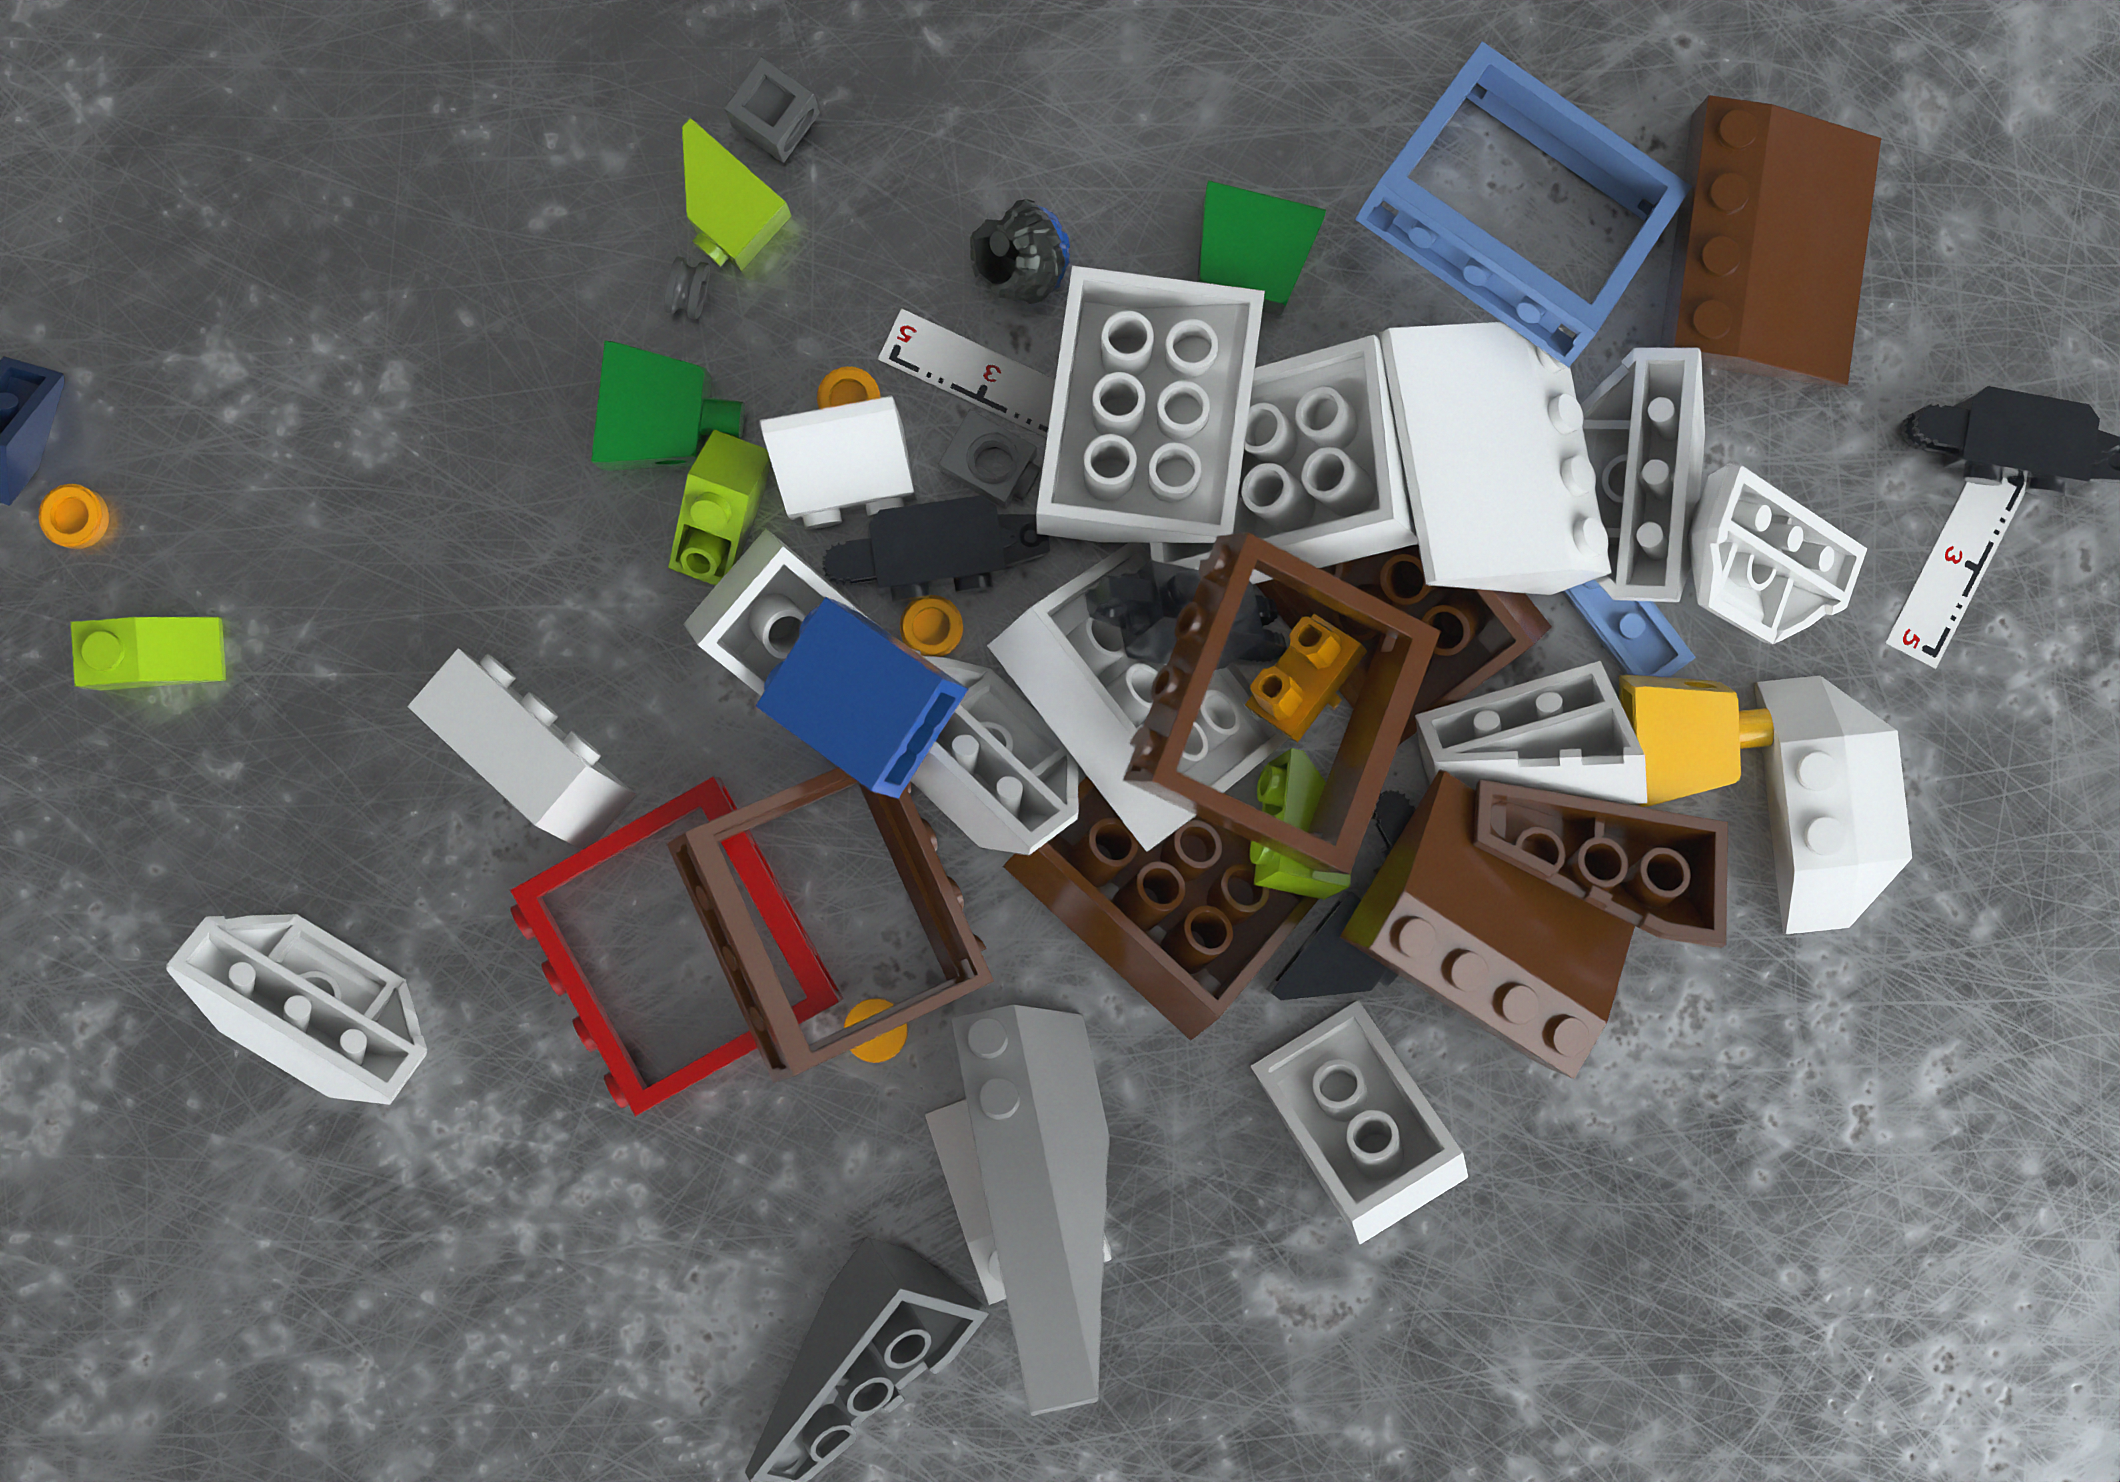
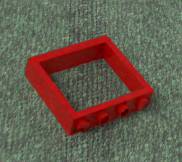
M713 776L510 890L517 904L510 908L514 921L527 940L530 941L535 937L537 938L548 960L541 963L546 979L558 996L561 997L566 993L568 994L579 1016L572 1019V1022L581 1042L590 1053L597 1049L599 1050L610 1070L603 1077L611 1096L620 1108L623 1109L629 1105L635 1117L757 1049V1045L749 1030L647 1087L542 897L702 808L708 821L738 810L720 777ZM745 831L722 841L723 848L807 997L791 1006L798 1024L805 1022L843 1000L842 994L751 831Z

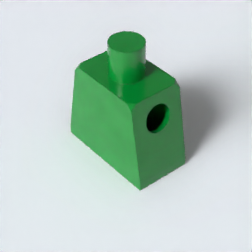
M1208 180L1202 205L1197 282L1265 291L1262 312L1282 315L1323 223L1326 209Z
M604 341L591 462L601 470L608 471L691 466L703 449L706 436H710L713 430L741 439L745 417L744 401L710 398L712 376L704 367L625 344Z

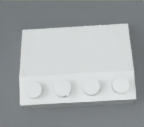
M1072 266L1036 510L1037 534L1094 542L1215 543L1217 536L1233 534L1265 291Z
M1503 322L1388 328L1380 332L1379 336L1426 585L1553 595L1610 574L1611 568L1607 553L1608 536L1601 523L1594 488L1596 477L1588 459L1582 429L1583 412L1576 399L1570 367L1568 368Z
M1375 335L1254 368L1233 534L1249 532L1317 568L1419 544L1380 341ZM1150 543L1151 559L1198 570L1200 560L1209 558L1214 543ZM1254 569L1249 581L1255 584L1273 578Z
M1129 542L1030 607L987 646L1147 852L1196 816V814L1123 781L1135 749L1129 743L1136 731L1144 726L1153 703L1151 699L1153 681L1160 669L1166 664L1127 657L1120 627L1090 618L1085 594L1090 589H1095L1099 581L1107 575L1121 577L1124 573L1135 574L1152 560L1141 543ZM1233 662L1226 668L1214 671L1176 771L1222 793L1290 739L1275 726L1258 717L1245 706L1252 696L1250 683Z

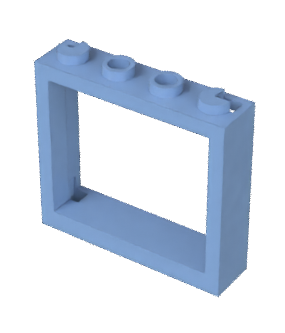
M1482 41L1378 181L1355 220L1569 368L1597 334L1692 186ZM1476 83L1484 87L1487 90V92L1478 87ZM1465 98L1478 105L1644 220L1591 303L1582 299L1408 178ZM1643 198L1651 204H1653L1654 207L1650 206L1645 201H1643ZM1385 201L1399 211L1397 216L1382 207V203ZM1560 324H1563L1576 334L1571 338L1558 329Z

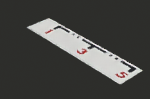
M901 308L878 360L1047 438L1055 379Z
M2003 478L2002 485L1997 486L1966 483L1885 642L1886 644L1935 669L1937 668L2026 492V482Z

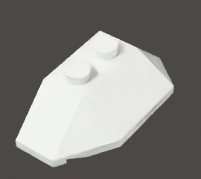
M1633 348L1621 361L1622 365L1601 382L1580 405L1583 412L1582 429L1588 459L1596 477L1594 488L1601 523L1608 536L1607 553L1611 568L1610 574L1595 580L1613 600L1679 602L1692 565L1687 536L1692 524L1694 506L1700 499L1705 442L1701 351L1699 348Z
M1728 464L1708 476L1702 496L1694 506L1692 524L1687 536L1698 605L1758 640L1769 644H1775L1811 626L1825 614L1834 615L1846 609L1867 548L1745 467L1736 464Z
M922 656L969 690L910 781L979 847L1030 855L1077 820V761L1053 730L1046 724L1043 717L992 669L950 658Z
M1820 675L1755 682L1757 709L1767 708L1770 711L1774 727L1772 745L1761 748L1783 934L1849 928L1912 859L1898 731Z
M297 914L251 915L225 919V916H206L167 963L166 970L219 1032L329 1098L390 1105L426 1056V1043L423 1035L421 1036L416 1011L406 980Z

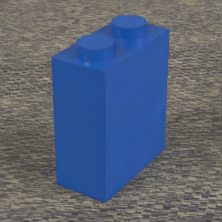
M825 596L821 604L810 611L803 620L799 629L800 637L786 659L777 664L769 673L764 685L765 692L759 699L756 707L869 790L899 798L969 689L854 608Z

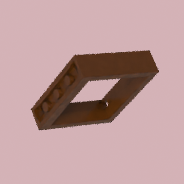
M1249 532L1217 536L1209 558L1200 560L1198 573L1201 579L1193 600L1182 610L1176 622L1174 633L1177 641L1169 662L1160 669L1151 687L1153 703L1144 726L1136 731L1129 743L1135 749L1123 781L1316 871L1350 874L1440 631ZM1254 569L1382 634L1308 832L1176 771Z
M838 767L690 829L667 843V847L773 1083L796 1076L994 982L981 951L987 948L983 941L973 934L962 911L964 900L957 883L950 876L946 875L936 853L938 849L936 835L928 821L919 816L910 796V781L900 797L894 798L869 790ZM859 784L945 975L946 981L808 1045L718 843Z

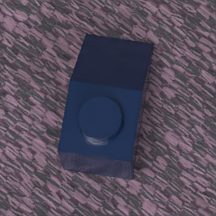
M5 356L0 360V503L10 506L39 469L64 387V373Z

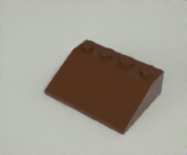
M1708 95L1691 116L1683 180L1692 187L1680 204L1660 348H1699L1703 368L1842 388L1847 387L1881 138L1774 104Z
M1419 544L1319 568L1440 631L1398 746L1417 732L1415 715L1457 703L1532 647L1552 627L1526 593L1426 585ZM1274 579L1255 583L1266 598L1269 597V599H1273L1276 602L1279 615L1291 630H1293L1302 617L1311 618L1313 614H1316L1364 646L1367 650L1366 654L1338 689L1354 709L1382 634Z
M1439 769L1340 938L1536 1063L1575 1079L1608 1022L1635 926L1474 846L1476 791L1447 771Z
M1087 776L1078 784L1077 820L1030 855L1014 853L1003 866L1190 1041L1224 1014L1319 900L1318 898L1254 885L1256 864L1252 863L1250 859L1252 840L1198 815L1194 816L1146 852Z

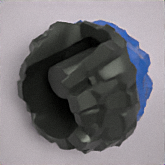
M1016 200L1013 207L1006 211L1002 220L986 219L981 227L972 232L970 236V248L972 249L970 250L971 260L974 261V265H972L975 277L979 278L986 287L990 288L998 298H1008L1013 301L1022 300L1028 304L1042 302L1051 292L1060 287V282L1070 263L1069 237L1067 233L1061 230L1062 225L1053 212L1036 205L1033 200Z

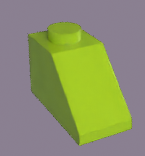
M690 118L682 126L687 218L698 233L692 240V243L717 266L721 267L728 259L742 272L792 215L787 203Z
M128 617L71 622L75 687L101 691L226 681L223 623L220 617Z

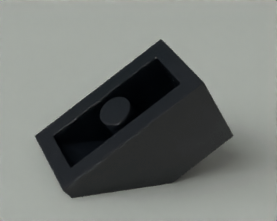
M1344 891L1266 990L1279 1000L1372 991L1378 982L1388 987L1399 975L1340 938L1361 902V899L1353 892Z

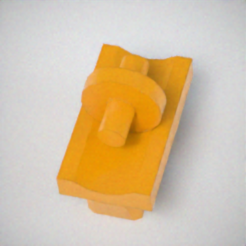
M1313 614L1311 618L1302 617L1289 634L1290 646L1275 666L1261 670L1250 685L1252 696L1245 704L1251 712L1275 726L1297 743L1325 707L1333 711L1342 701L1336 694L1337 690L1367 652L1361 643L1316 614Z

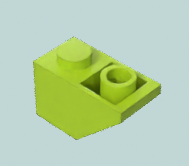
M713 430L687 475L668 565L669 569L716 586L740 559L762 502L771 460L766 448Z
M1291 748L1267 763L1263 768L1258 780L1257 798L1259 802H1263V812L1308 832L1326 781L1304 750ZM1251 841L1250 859L1252 863L1256 864L1254 885L1322 900L1350 887L1351 873L1341 874L1316 871Z

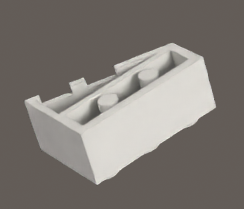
M458 648L407 707L535 826L581 850L595 843L636 794L597 761L601 754L587 741L573 731L566 735L554 724L558 715L544 702L530 692L523 698L510 687L516 677L501 663L487 653L478 661Z
M1601 661L1415 715L1421 760L1430 784L1439 769L1447 771L1475 791L1479 780H1486L1621 804L1647 803L1645 754Z

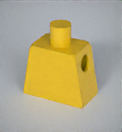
M1629 674L1618 675L1620 703L1645 754L1647 803L1637 804L1640 807L1653 806L1736 783L1741 777L1740 749L1771 746L1773 743L1774 727L1770 711L1767 708L1739 711L1737 693L1721 682Z

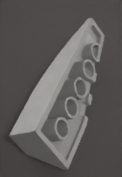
M1013 1004L951 1018L971 1126L1030 1413L1034 1416L1097 1402L1109 1132L1084 1017L1081 1014Z

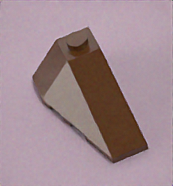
M1479 780L1476 784L1474 846L1658 938L1722 948L1726 945L1728 822L1486 780Z

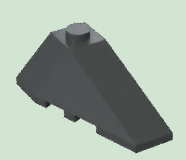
M866 1237L829 1285L745 1470L749 1481L808 1482L856 1441V1432L854 1430L882 1407L890 1413L905 1401L900 1392L905 1386L927 1368L936 1375L947 1366L990 1314L986 1307L913 1250Z

